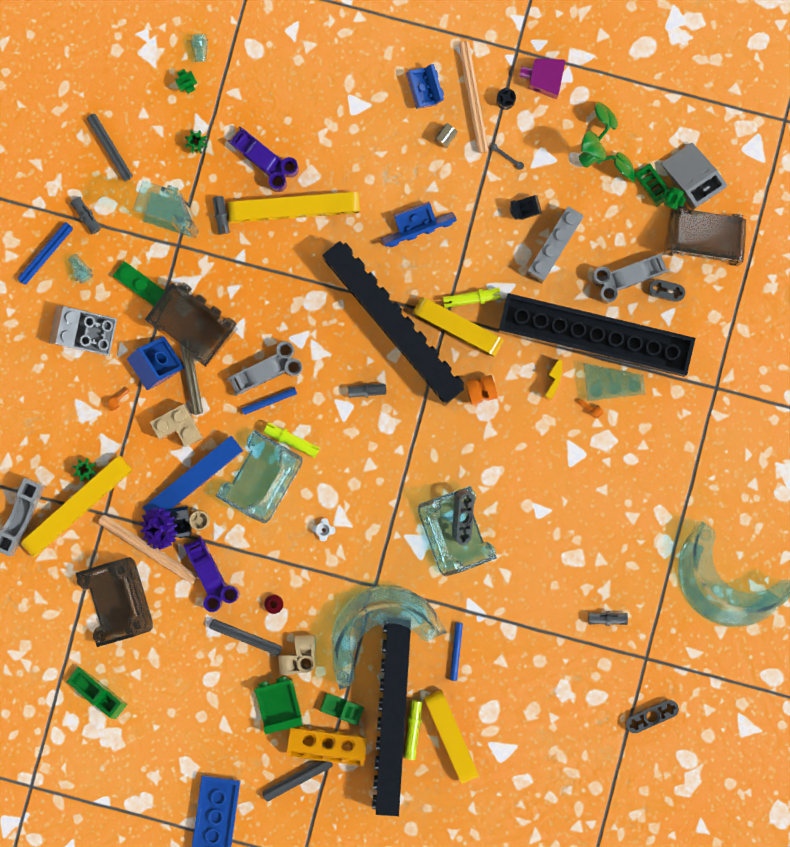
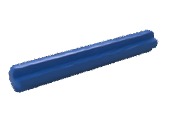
M67 222L62 224L18 276L17 279L22 284L26 285L70 234L73 227Z

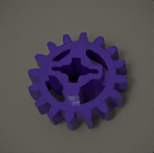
M156 507L147 510L146 515H142L144 521L140 522L143 526V529L140 531L145 533L143 539H148L147 545H152L153 549L158 548L159 550L171 546V542L176 540L173 535H177L178 532L174 530L177 524H173L175 518H170V511L165 512V508Z

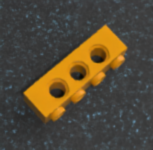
M304 727L290 728L287 756L364 766L367 738L358 734L347 736L342 732L325 733L321 729L310 731ZM305 740H311L313 744L311 746H306L303 742ZM329 742L332 744V747L327 749L322 745ZM349 745L352 749L344 751L341 747Z

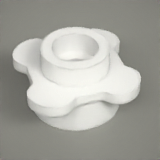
M323 518L321 523L312 528L321 541H326L329 535L335 533V528L331 527L326 518Z

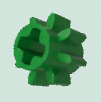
M183 69L177 72L178 78L174 80L180 91L186 90L187 94L195 90L194 85L198 83L192 71L186 72Z
M191 130V135L189 137L185 136V139L188 141L185 147H191L192 154L195 151H199L202 154L203 147L208 148L207 144L204 143L208 138L207 136L201 137V130L198 133H194ZM196 138L199 143L197 146L194 144V139Z
M671 186L670 190L666 189L662 195V198L665 199L664 205L676 210L678 206H683L687 199L683 197L684 191Z
M86 458L85 462L78 459L79 464L72 466L76 469L73 476L79 475L80 481H83L84 477L91 480V475L97 474L96 471H93V467L96 464H89V458ZM86 466V468L89 469L88 473L85 472L83 475L81 467Z

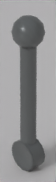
M493 143L490 145L491 150H496L502 156H504L509 161L514 163L518 170H522L524 168V164L522 162H517L516 160H514L508 154L499 149L497 144Z

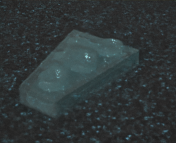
M583 363L588 401L646 394L643 375Z

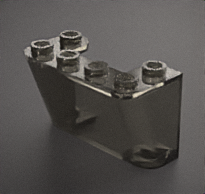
M185 282L171 283L145 320L157 330L165 331L192 352L190 355L207 367L238 330L236 327L237 323L230 317L225 318L222 316V311L213 305L211 307L208 305L205 297L200 294L195 295L191 291L192 287Z

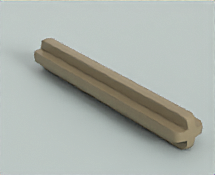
M190 340L180 341L192 413L193 415H199L203 413L191 342Z

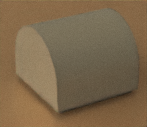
M447 123L442 127L434 141L447 148L458 131Z

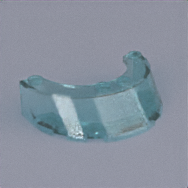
M702 521L696 523L680 551L678 578L687 601L697 613L719 625L744 627L765 620L790 599V580L782 579L771 588L756 593L741 592L727 585L718 575L713 563L712 551L716 533L706 523Z
M381 585L359 592L343 606L335 620L331 635L333 668L340 690L351 686L350 684L353 683L355 679L353 662H355L353 658L354 651L361 637L371 628L385 623L400 624L414 631L424 641L433 640L447 633L435 610L423 597L404 587Z

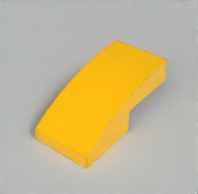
M560 359L557 360L548 375L549 378L554 380L544 395L549 400H552L560 383L562 375V360Z

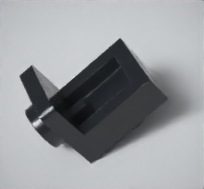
M538 195L518 201H510V213L515 220H524L542 214Z
M188 506L169 509L170 518H175L173 524H177L174 530L178 534L173 535L174 538H186L191 535L192 527L189 520Z

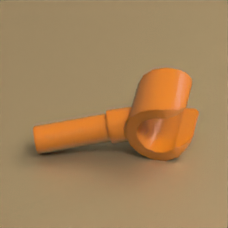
M128 388L124 389L118 396L108 400L110 411L120 407L117 401L121 400L130 391Z
M579 399L578 403L585 407L594 418H599L603 415L604 411L599 405L592 408L585 401Z

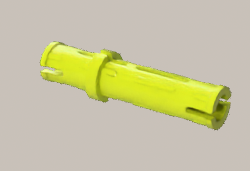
M500 287L488 290L478 289L479 291L444 296L443 301L448 302L444 303V307L447 309L479 302L484 304L485 301L501 299V294H496L501 293Z
M268 422L263 432L279 440V443L288 444L313 458L316 457L320 447L289 433L287 429L283 430Z
M411 700L409 717H407L408 729L404 759L416 760L420 723H422L421 709L423 702Z

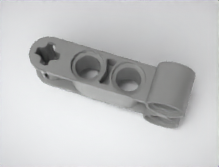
M663 253L610 272L606 267L597 268L592 274V281L595 285L602 286V289L599 291L600 301L609 304L617 298L618 291L669 272L662 258ZM598 272L605 273V281L598 280ZM604 290L612 291L613 298H605Z
M283 341L277 346V354L227 378L226 380L230 382L235 392L234 396L243 394L286 372L293 377L299 376L303 372V365L299 360L292 358L295 354L293 345ZM285 345L291 348L290 354L286 356L281 354V348ZM298 363L299 370L291 373L289 371L290 364Z

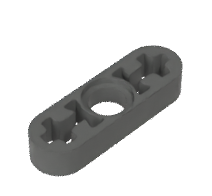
M465 489L459 490L454 498L452 538L460 545L467 544L472 537L474 496ZM466 513V519L460 522V516Z
M664 700L629 716L625 721V726L631 733H639L675 717L679 712V706L673 700ZM667 704L674 705L675 708L672 709V713L668 711L663 712L664 717L661 718V713L657 708L660 707V710H664L667 708ZM650 711L657 713V719L653 722L647 720V713ZM643 715V720L647 725L644 726L643 722L637 724V729L629 726L632 724V719L640 721L642 719L639 716Z

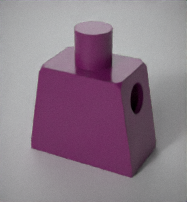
M535 59L533 68L521 66L519 77L530 79V90L557 99L566 60Z

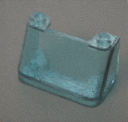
M253 430L247 438V447L251 450L233 483L225 482L221 484L216 497L261 523H267L272 518L299 471L303 459L300 455Z
M472 487L463 488L473 494L475 504L476 494ZM459 490L418 505V513L437 567L445 577L497 559L495 547L489 542H483L474 514L471 540L465 545H460L453 540L454 498ZM466 513L460 516V522L466 519Z

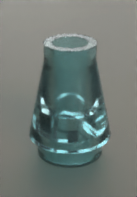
M191 35L192 40H190L195 62H206L209 41L207 35Z
M77 254L68 258L76 281L85 283L93 277L92 269Z

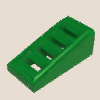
M649 163L637 171L635 177L655 206L658 207L665 202V199L662 198L663 193L658 197L656 196L666 189H670ZM651 172V175L643 180L642 177ZM654 178L656 179L654 182L647 185L649 181H651ZM660 185L658 189L652 192L653 188Z

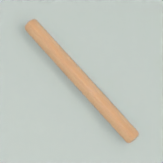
M463 41L459 43L476 144L478 152L485 153L488 152V145L470 44L468 41Z
M106 515L100 517L98 523L189 583H195L198 578L197 574L157 548L153 549L152 545H147L146 541Z

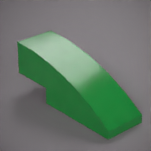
M79 666L67 680V683L93 706L98 707L111 719L116 720L128 705Z

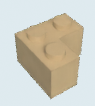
M185 404L150 422L160 440L177 432L184 446L188 448L204 439Z

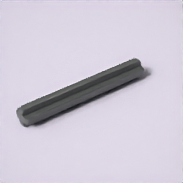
M89 115L87 121L125 182L133 177L132 173L97 115Z
M212 619L209 625L211 630L276 656L281 653V645L216 619Z
M318 761L264 790L262 795L269 802L333 767V763Z

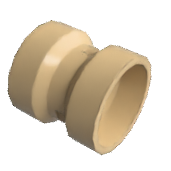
M204 511L194 512L189 519L191 527L196 530H204L210 524V516Z

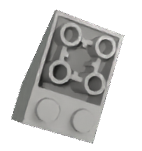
M693 142L661 163L675 186L684 191L683 197L687 198L686 202L692 211L728 186L717 169Z
M56 306L49 344L110 356L117 319L70 307Z

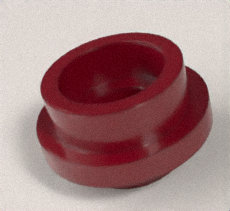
M270 595L264 602L265 609L271 614L279 613L284 606L282 598L278 595ZM271 601L277 602L276 608L270 606Z

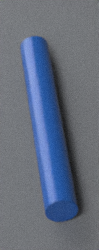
M293 387L241 408L244 415L294 396L297 394V391Z
M458 622L455 623L450 670L451 681H457L463 630V623Z

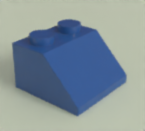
M165 336L138 348L127 358L147 391L184 369L183 364Z

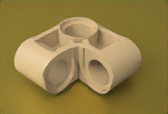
M315 635L295 636L296 655H278L279 675L308 673L316 666ZM304 658H308L311 661L310 668L302 666Z

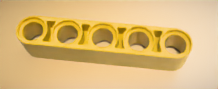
M424 297L420 298L412 313L416 317L493 357L496 356L504 341L499 336Z
M442 689L425 696L426 704L461 784L480 777Z

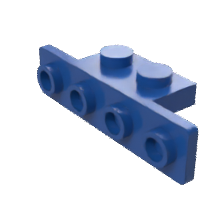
M428 201L393 214L399 232L383 237L382 241L385 247H394L401 241L417 238V235L429 234L434 232L436 228L451 226L457 219L453 212L435 218L431 204Z

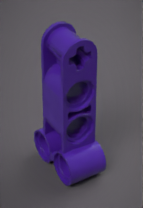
M239 126L238 132L231 140H228V143L270 176L269 184L273 191H284L287 187L286 177H295L299 172L297 161L292 157H287L284 160L280 159ZM289 163L295 165L294 170L291 172L285 170L286 165ZM276 178L283 180L280 186L273 185V181Z
M200 535L198 539L188 544L184 543L183 546L208 594L203 602L204 608L209 612H215L221 609L222 601L226 603L237 601L240 595L239 590L235 586L226 585L202 536ZM228 589H232L235 592V597L232 600L227 599L225 596V592ZM210 598H215L218 601V606L215 609L210 608L208 605Z

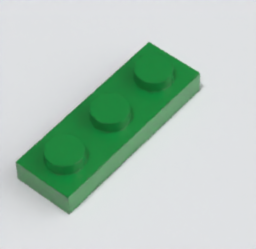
M123 261L113 277L158 310L162 308L171 296L125 261Z

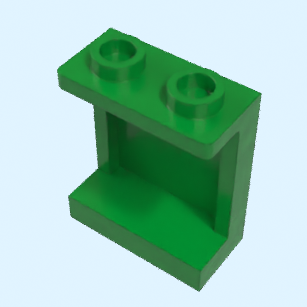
M287 676L277 678L275 683L269 684V681H264L257 684L258 687L254 688V692L257 696L265 735L303 725L304 722L292 678L288 679Z

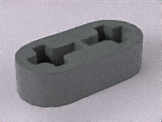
M654 280L649 285V293L655 298L679 302L685 296L684 287L676 283ZM660 284V288L666 289V291H659L657 294L653 286ZM677 288L681 296L679 295L677 298H674V294L668 293V291H674Z

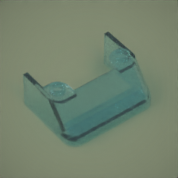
M143 180L133 211L145 214L143 222L197 238L198 227L187 201L178 192L179 188L167 185L166 188Z

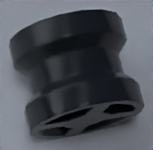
M509 88L500 90L496 99L498 107L503 110L511 109L515 104L516 94Z

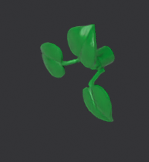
M598 101L595 104V113L606 127L599 137L592 131H587L584 134L581 145L583 153L579 155V161L584 167L588 168L595 162L599 164L602 161L613 159L616 168L634 183L635 170L626 155L618 152L616 156L610 155L606 157V151L600 140L610 128L613 130L617 129L618 121L613 111Z

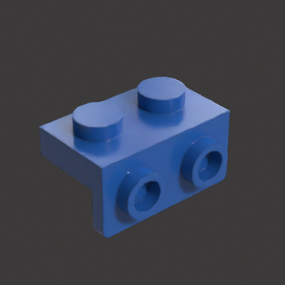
M430 64L426 68L406 72L416 109L436 106L444 100V93L440 87L438 72L434 64Z

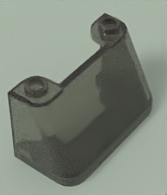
M678 206L677 210L671 208L663 255L673 256V254H679L680 252L679 256L687 255L719 260L722 263L728 261L729 265L740 266L744 262L747 220L741 214L727 216L689 210L687 206Z
M131 557L76 573L78 585L84 590L90 589L100 626L96 627L93 633L97 647L135 637L152 630L153 620L137 565Z

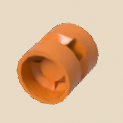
M492 375L481 377L480 381L477 379L465 381L471 405L482 403L483 399L490 401L498 398Z

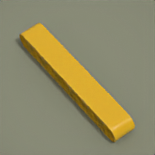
M358 192L233 201L228 203L230 223L355 214L360 212Z
M121 456L116 457L21 542V545L33 558L39 555L128 476L133 469Z

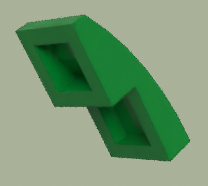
M326 692L319 711L358 725L364 707Z

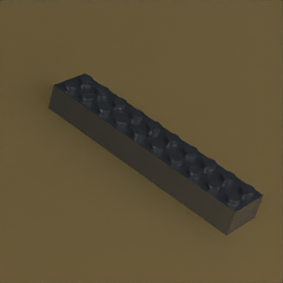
M341 241L337 242L322 255L325 263L445 406L464 391V382L458 375L456 377L452 375V368L446 361L441 362L438 358L439 352L433 346L429 347L426 344L427 338L421 331L418 333L415 331L413 321L408 316L405 318L401 314L402 308L396 301L392 303L389 300L390 294L384 287L379 288L376 277L371 272L367 273L364 270L366 269L365 264L359 257L356 259L353 257V250L346 242L344 244Z
M510 293L506 296L498 333L681 377L687 376L696 339Z
M388 616V620H384L383 633H387V640H383L382 653H386V658L381 660V672H385L384 678H380L379 692H383V698H379L378 711H382V717H378L377 731H381V736H377L376 750L380 752L379 756H375L374 770H378V775H374L373 790H377V795H373L372 809L376 810V815L399 817L411 617Z

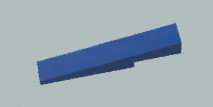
M230 436L147 503L143 509L145 512L156 507L165 508V512L173 509L244 452V450L234 437Z

